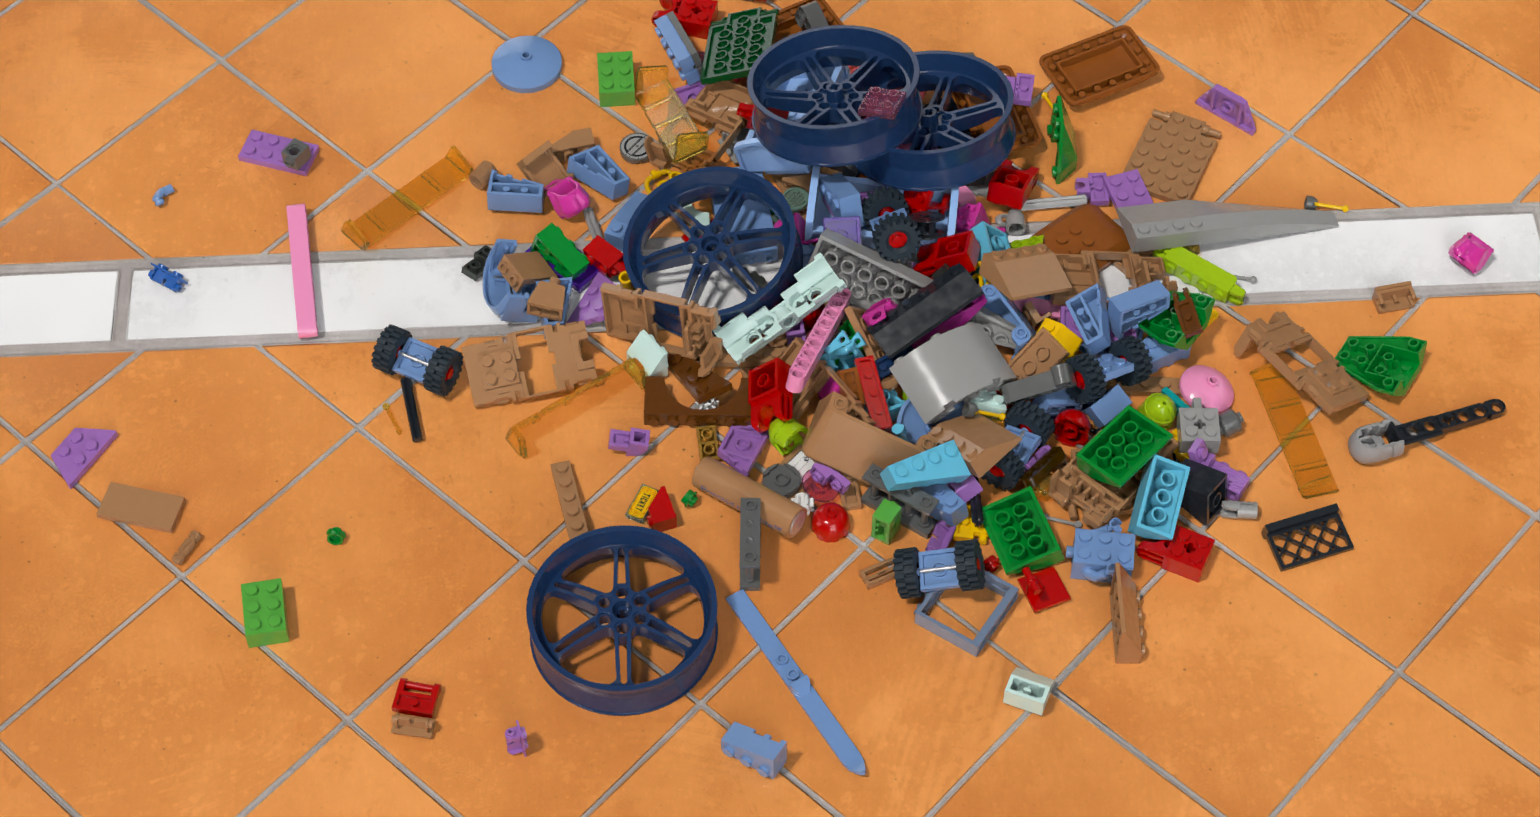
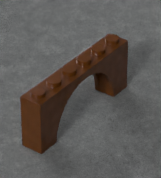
M646 376L644 425H680L690 427L751 425V405L748 403V378H741L738 391L727 403L713 409L697 410L683 406L669 394L665 385V377Z

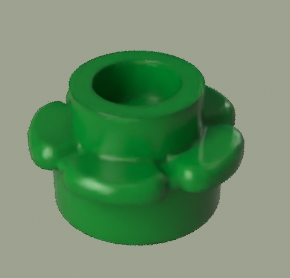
M690 489L681 500L685 504L684 507L688 505L692 507L698 500L696 496L697 491L694 492Z
M339 527L330 528L326 532L327 541L332 545H340L344 538H346L345 532Z

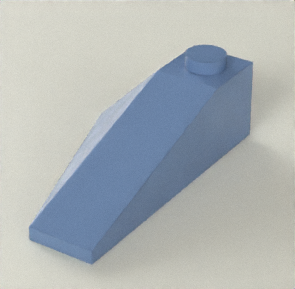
M636 191L613 217L604 232L605 240L621 252H623V241L628 223L637 207L648 196L646 194Z

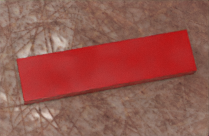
M873 355L854 359L869 417L876 422L875 427L881 430L892 429V420Z

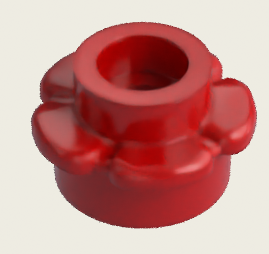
M994 555L986 558L983 561L985 564L984 570L990 573L996 571L1000 566L998 564L999 558H996Z

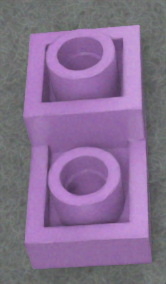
M819 463L812 465L810 474L815 482L820 483L822 486L829 482L831 487L842 495L848 491L851 482L843 475Z

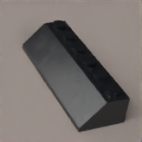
M958 263L951 266L943 275L936 277L927 286L920 288L913 296L903 300L896 308L889 310L886 313L885 319L870 325L866 330L876 346L891 359L984 294V292L969 272Z

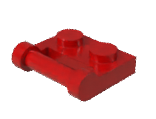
M400 678L392 704V711L432 718L441 693V684L435 683L430 685L408 681L407 678ZM410 689L431 693V695L408 692L405 690Z

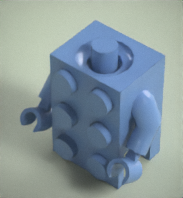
M1113 518L1109 524L1092 530L1076 528L1073 546L1066 547V558H1072L1070 579L1111 583L1115 563H1120L1131 577V570L1134 568L1135 534L1120 533L1122 528L1119 525L1122 522L1119 518Z

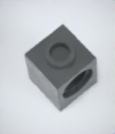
M296 138L281 151L283 163L288 168H293L297 171L311 158L309 145Z

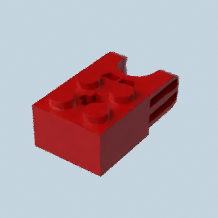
M659 0L661 6L668 10H657L653 13L651 21L655 27L657 26L654 20L673 11L687 36L708 39L711 22L716 21L718 17V1Z
M1006 159L998 167L989 182L986 200L994 204H1001L1012 209L1021 210L1038 181L1040 168L1031 166L1029 169L1020 170L1013 167V161Z
M972 230L938 238L936 243L924 245L918 249L917 258L921 263L916 264L913 270L933 279L931 277L932 274L945 263L949 267L960 263L970 273L976 270L981 247Z
M778 357L748 371V403L751 405V425L759 433L769 429L774 415L783 422L792 419L793 393L786 389L791 366Z
M1176 525L1172 540H1160L1155 543L1142 541L1138 544L1136 553L1140 558L1162 566L1161 569L1199 583L1212 554L1215 539Z

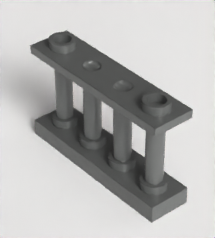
M872 463L862 476V480L870 483L871 486L861 497V502L874 510H877L884 498L896 502L902 507L900 524L928 539L938 522L929 516L940 500L917 487L888 491L880 476L884 469Z
M741 498L740 590L743 589L744 591H760L761 498Z

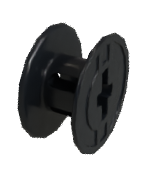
M921 211L909 215L912 220L914 219L917 222L922 240L938 239L945 236L944 231L936 228V222L945 219V215L942 213Z

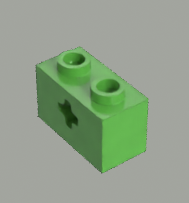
M884 498L872 515L871 537L889 545L900 529L902 507L896 502Z

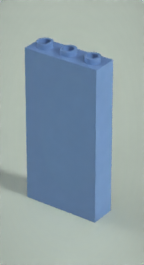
M762 171L753 172L763 177ZM726 197L710 198L714 217ZM747 199L744 201L730 232L774 228L770 209L757 201ZM773 246L736 254L734 258L741 265L772 262L778 260V247Z

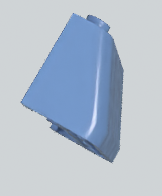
M983 285L980 288H982L987 299L983 307L1017 326L1011 333V338L1016 344V349L1013 348L1015 353L1011 357L1012 360L1037 332L1013 301L993 285Z

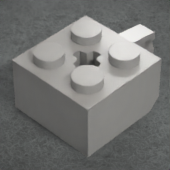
M1193 398L1192 408H1179L1177 436L1179 453H1188L1196 438L1204 439L1208 453H1218L1221 442L1218 408H1202L1201 398Z

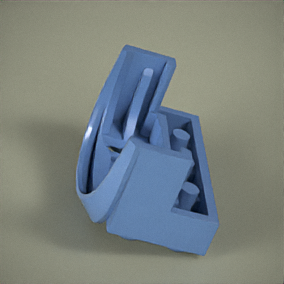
M497 239L487 257L483 271L484 299L495 315H500L501 321L536 323L539 316L527 314V302L535 289L534 284L524 285L518 293L512 288L513 294H511L510 285L505 278L493 277L503 276L497 267L504 254H513L518 246L517 240Z

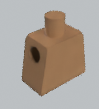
M551 277L549 282H538L528 299L527 314L562 322L565 287L560 285L561 280L559 278Z

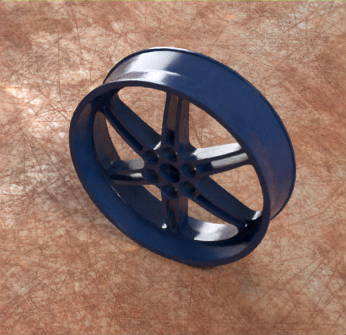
M832 25L808 29L790 35L766 49L756 59L749 71L747 88L750 99L754 104L752 113L754 133L761 144L773 154L785 160L803 165L838 167L858 164L888 153L886 149L890 147L897 148L914 133L921 121L923 104L920 93L917 90L920 77L917 57L912 49L899 38L887 32L864 26ZM833 66H860L841 83L833 82L823 69ZM880 71L893 75L906 84L901 90L865 91ZM805 72L815 91L774 90L785 81ZM772 107L779 110L806 114L797 122H793L773 114L766 108ZM880 112L874 116H871L863 120L858 115L865 113ZM833 122L839 123V125H828V124H829V123H833Z
M941 50L914 52L920 68L917 90L919 92H935L928 107L923 109L918 127L902 143H912L910 149L904 150L890 147L886 149L888 153L880 157L853 165L863 175L879 184L907 191L946 190L983 178L998 168L1006 160L1014 147L1016 130L1010 115L1014 101L1011 83L996 66L969 54ZM880 71L865 91L901 90L906 84L893 75ZM943 91H945V92H944V95H943V98H942V101H941V104L939 105L940 100H941V97H942V94H943ZM952 91L969 94L987 101L986 103L947 112ZM868 113L858 115L863 119ZM1002 116L992 128L977 138L970 137L961 132L981 125L995 117ZM935 146L943 147V149L931 150Z
M716 166L699 168L667 180L654 189L637 207L628 223L623 241V260L626 272L635 289H642V294L645 290H649L644 283V278L648 274L693 264L681 298L688 301L689 299L690 301L693 300L698 304L711 274L714 271H721L747 298L742 303L718 310V315H720L721 319L720 327L742 312L748 318L763 306H766L769 311L784 301L780 294L798 282L794 274L803 269L804 255L801 238L795 226L792 210L783 194L763 177L734 167ZM727 196L709 225H702L683 208L707 198ZM747 199L767 206L782 222V226L778 228L730 232L744 201ZM675 212H678L693 227L690 229ZM668 217L689 238L687 242L643 256V250L648 239L655 229ZM778 245L783 246L784 253L780 269L764 288L759 287L734 258L736 254ZM731 268H734L756 292L755 294H752L730 270ZM654 301L656 311L653 314L654 322L665 330L682 337L679 306Z
M619 525L595 529L574 537L556 549L544 561L533 578L529 589L526 616L530 633V647L536 667L543 679L558 695L587 711L611 716H631L664 708L692 690L707 672L713 660L718 641L717 595L712 577L702 560L688 546L658 530L639 526ZM619 557H625L626 583L618 584ZM629 557L659 562L678 571L681 575L657 583L640 592H635L630 588ZM614 558L613 589L609 593H603L590 587L564 580L571 573L588 564ZM687 592H692L698 597L703 609V633L700 638L692 639L649 613ZM551 597L560 598L595 614L594 617L569 632L556 643H550L547 640L542 627L544 604ZM635 636L648 638L684 656L683 660L668 674L644 683L634 684L632 682V639ZM605 637L614 639L616 680L613 683L601 684L577 677L561 666V663L566 658ZM619 645H627V682L625 684L621 683Z

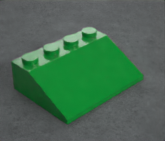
M1128 405L1076 454L1077 467L1093 479L1121 488L1173 438V434Z
M1031 486L982 507L983 525L1006 575L1022 573V569L1025 567H1029L1031 571L1047 568L1065 560Z

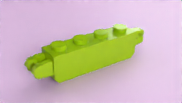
M1183 247L1154 250L1153 257H1163L1167 273L1178 277L1183 282L1196 287L1199 291L1205 292L1223 303L1229 301L1237 306L1243 304V297H1245L1246 291L1236 285V276Z

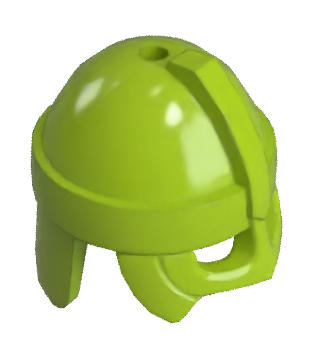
M1153 393L1140 404L1137 411L1167 430L1171 428L1175 419L1176 405L1169 396L1163 393Z
M777 418L769 426V440L782 456L784 454L789 455L799 444L803 445V439L799 431L807 434L808 429L794 418L786 422ZM792 442H794L793 447H789V445Z

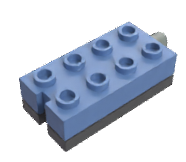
M671 11L667 15L654 20L657 26L654 29L658 37H662L660 42L664 50L666 49L670 60L673 59L672 63L675 69H680L678 73L682 81L686 80L689 86L700 81L702 61L674 12Z

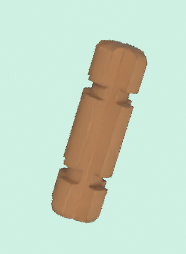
M191 531L188 535L189 538H186L179 547V552H175L172 556L175 564L181 565L184 562V557L190 554L196 546L195 543H198L201 539L199 532Z

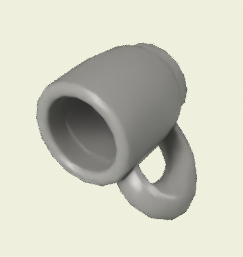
M1012 209L1008 214L1004 213L995 217V223L999 227L1006 228L1009 235L1019 236L1026 231L1025 217L1019 209Z

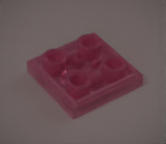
M870 87L858 108V115L894 120L906 99V92L896 89Z

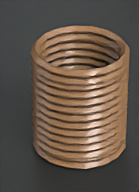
M484 160L469 175L471 184L477 189H484L489 183L491 170L497 171L496 167L489 161Z

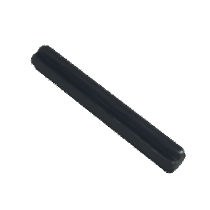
M407 377L402 378L400 382L412 441L414 443L421 442L423 438L411 379Z
M979 493L970 498L972 523L977 527L984 523L981 494Z

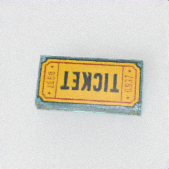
M642 484L625 513V517L644 524L646 516L649 515L648 507L659 490Z

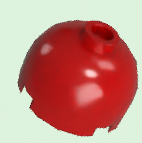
M1066 409L1060 412L1054 419L1053 424L1056 426L1054 431L1055 439L1061 444L1075 447L1076 444H1081L1082 446L1088 441L1091 424L1085 413L1076 409Z
M834 502L822 504L812 515L811 530L821 541L827 543L838 542L840 538H845L850 530L849 514L840 504Z

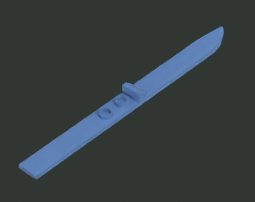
M742 589L727 597V603L842 765L850 772L865 775V763L860 752L810 684L808 675L802 673Z

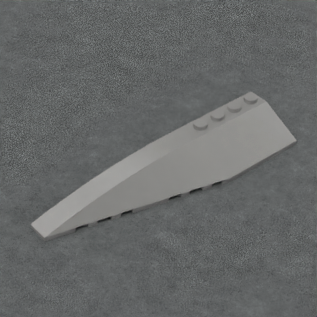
M1178 200L1116 208L1132 253L1339 227L1333 211L1197 200Z
M828 228L820 235L808 263L815 260L814 256L821 252L840 280L842 279L845 282L847 289L851 291L848 306L865 310L884 298H891L893 302L900 305L903 300L913 296L920 288L933 282V279L903 264L893 263L892 259H890V262L886 261L885 257L881 258L878 252ZM982 307L972 317L975 323H981L994 344L1016 349L1011 333L1017 326L985 307Z

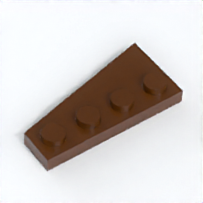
M673 354L667 358L670 372L698 404H702L733 389L731 382L713 371L703 378L698 377V369L701 365L693 359L681 357L680 354Z

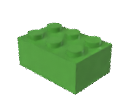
M632 51L597 53L600 107L635 105Z
M282 579L241 584L245 637L249 648L290 642L285 590Z

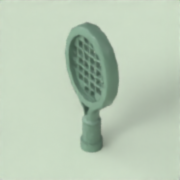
M793 187L783 192L787 202H790L788 204L792 212H800L807 207L809 194L805 189ZM774 214L772 216V221L776 223L779 220V217L776 214Z

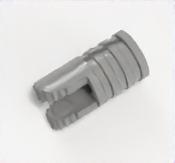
M1222 501L1221 506L1223 509L1220 511V517L1257 519V502Z

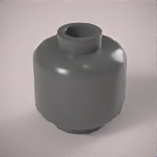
M1228 409L1218 414L1220 436L1231 437L1242 430L1244 419L1240 412L1236 413L1234 410Z

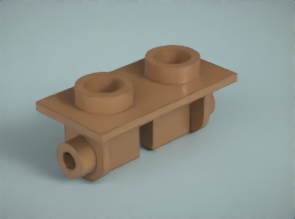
M397 713L392 715L391 723H393L391 733L431 739L436 719L400 715Z

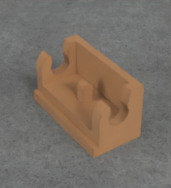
M1411 281L1379 286L1374 289L1372 300L1378 314L1411 309L1415 306L1413 299H1416V295Z

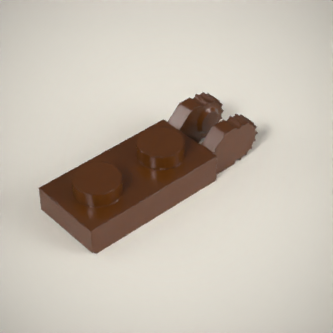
M1185 287L1183 288L1185 300L1180 301L1176 291L1172 293L1182 332L1185 333L1187 339L1204 331L1194 301L1188 288Z

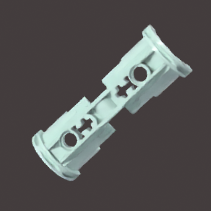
M821 252L814 256L815 260L794 274L798 282L780 294L784 299L780 304L770 311L766 306H763L748 318L742 312L724 326L720 327L718 325L713 330L718 338L723 339V346L738 366L741 362H745V358L755 354L775 338L798 324L803 318L830 300L834 294L842 292L843 289L847 288L845 282L838 278ZM820 293V295L812 299L815 294ZM754 338H759V339H757L755 342H753V343L751 344V341H752Z

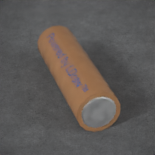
M707 456L697 465L692 478L694 487L738 511L741 510V498H761L760 523L787 538L792 539L802 529L807 517V509L720 461Z

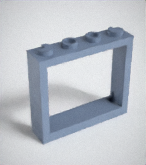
M984 570L985 587L1001 595L1003 598L974 640L967 638L927 615L945 590L926 592L925 600L922 604L919 603L914 611V623L977 657L1016 602L1019 588Z

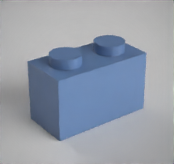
M1117 384L1084 411L1095 425L1100 428L1108 425L1132 401Z

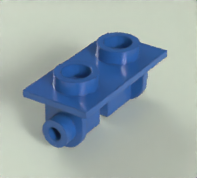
M151 263L154 266V269L148 273L151 280L162 285L164 280L167 279L163 286L174 292L181 291L182 283L188 284V282L183 280L184 276L176 271H173V273L169 272V268L161 263L158 266Z

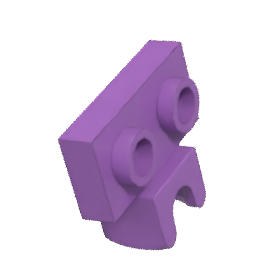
M1017 73V77L1006 76L1013 89V104L1031 106L1035 75Z
M1088 173L1087 178H1076L1075 190H1077V195L1085 194L1087 201L1090 198V203L1096 206L1109 205V194L1103 184V178L1107 177L1106 173Z

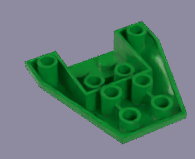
M1061 95L1057 96L1055 103H1053L1050 124L1047 125V135H1050L1051 142H1057L1055 166H1052V177H1055L1056 184H1060L1076 170L1077 164L1074 129Z
M1169 291V308L1150 320L1146 318L1138 324V328L1159 343L1188 350L1201 333L1186 339L1174 308L1175 303L1172 293L1175 291ZM1176 291L1180 301L1186 299L1183 292ZM1190 293L1204 331L1208 325L1215 298L1200 293Z
M1349 336L1335 359L1339 361L1337 367L1343 365L1346 373L1373 390L1392 396H1404L1421 370L1427 341L1407 336Z

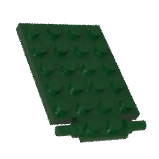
M759 7L729 13L722 20L711 22L700 76L701 84H714L716 82L748 77L749 71L756 59L775 43L778 15H780L779 9L767 11V9L762 10Z

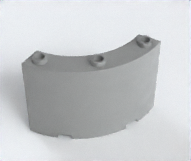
M972 322L943 334L937 333L933 335L929 341L906 356L897 358L894 361V365L889 368L925 424H936L955 410L954 405L959 402H969L980 396L983 390H987L988 393L1001 390L1002 385L1013 382L1017 378L981 323L972 324Z

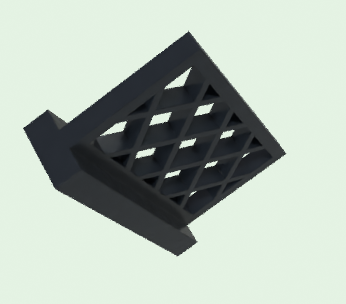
M1337 503L1266 524L1261 531L1262 537L1267 540L1281 572L1353 550L1354 546L1338 513L1340 509ZM1335 520L1338 525L1337 531L1326 527L1327 522ZM1315 526L1322 529L1319 537L1309 533V528ZM1296 531L1303 534L1301 542L1290 538L1292 532ZM1323 531L1334 535L1332 542L1321 538ZM1306 536L1316 540L1314 548L1303 544ZM1279 537L1286 540L1283 548L1275 545L1273 538ZM1336 537L1343 539L1347 546L1340 547L1335 545ZM1288 542L1299 546L1296 554L1285 549ZM1319 542L1329 546L1327 552L1323 553L1316 550ZM1300 548L1310 551V557L1303 558L1299 556ZM1282 554L1293 557L1292 563L1284 565L1281 559Z

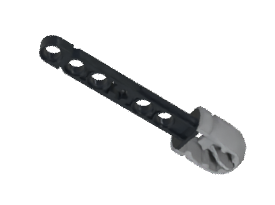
M1491 399L1484 401V403H1477L1396 426L1391 419L1383 420L1380 423L1368 424L1357 428L1350 435L1348 450L1351 456L1360 463L1371 464L1380 462L1390 457L1401 456L1405 445L1483 423L1487 419L1500 418L1506 409V405L1500 399ZM1491 406H1498L1501 411H1494ZM1475 411H1482L1484 416L1476 415ZM1458 415H1464L1467 421L1460 420ZM1424 425H1431L1434 430H1427ZM1412 429L1416 431L1417 435H1411L1407 430ZM1385 435L1389 444H1385L1381 436Z

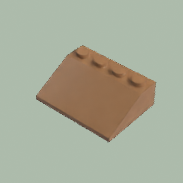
M1038 243L1032 246L983 253L979 274L1011 301L1072 290V286L1056 255L1045 244Z
M978 413L973 418L962 415L941 422L927 434L939 439L937 446L954 439L970 473L979 479L1022 440L1021 437Z
M1115 563L1109 592L1115 664H1139L1141 656L1145 655L1144 643L1141 644L1143 626H1139L1142 613L1141 608L1137 606V603L1140 602V592L1136 591L1135 582L1120 563Z

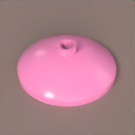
M1205 365L1192 366L1186 369L1180 378V392L1191 407L1193 398H1201L1202 408H1218V414L1228 410L1233 403L1234 390L1230 381L1215 368Z

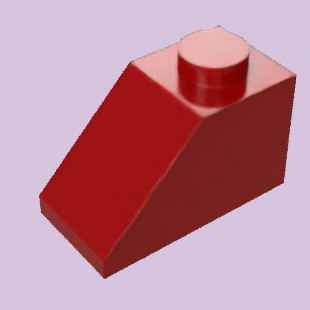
M662 486L648 507L649 516H646L648 527H652L660 532L677 528L675 511L665 486Z

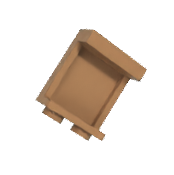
M549 140L516 164L528 180L544 184V187L556 179L574 176L573 173H567L550 149L553 145ZM544 191L545 198L547 196V191Z
M538 251L504 254L497 267L516 293L520 292L524 285L536 284V281L550 280L551 277H558Z

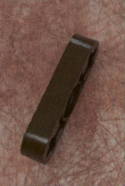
M1061 446L1048 450L1023 474L1021 480L1026 488L1039 484L1066 458V454Z

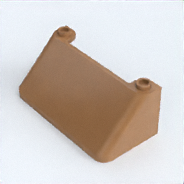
M833 391L819 401L803 442L802 451L808 458L871 486L870 483L862 480V476L872 463L885 469L889 465L936 447L939 439L930 435H922L918 438L916 444L905 441L846 414L849 405L848 400L843 395Z

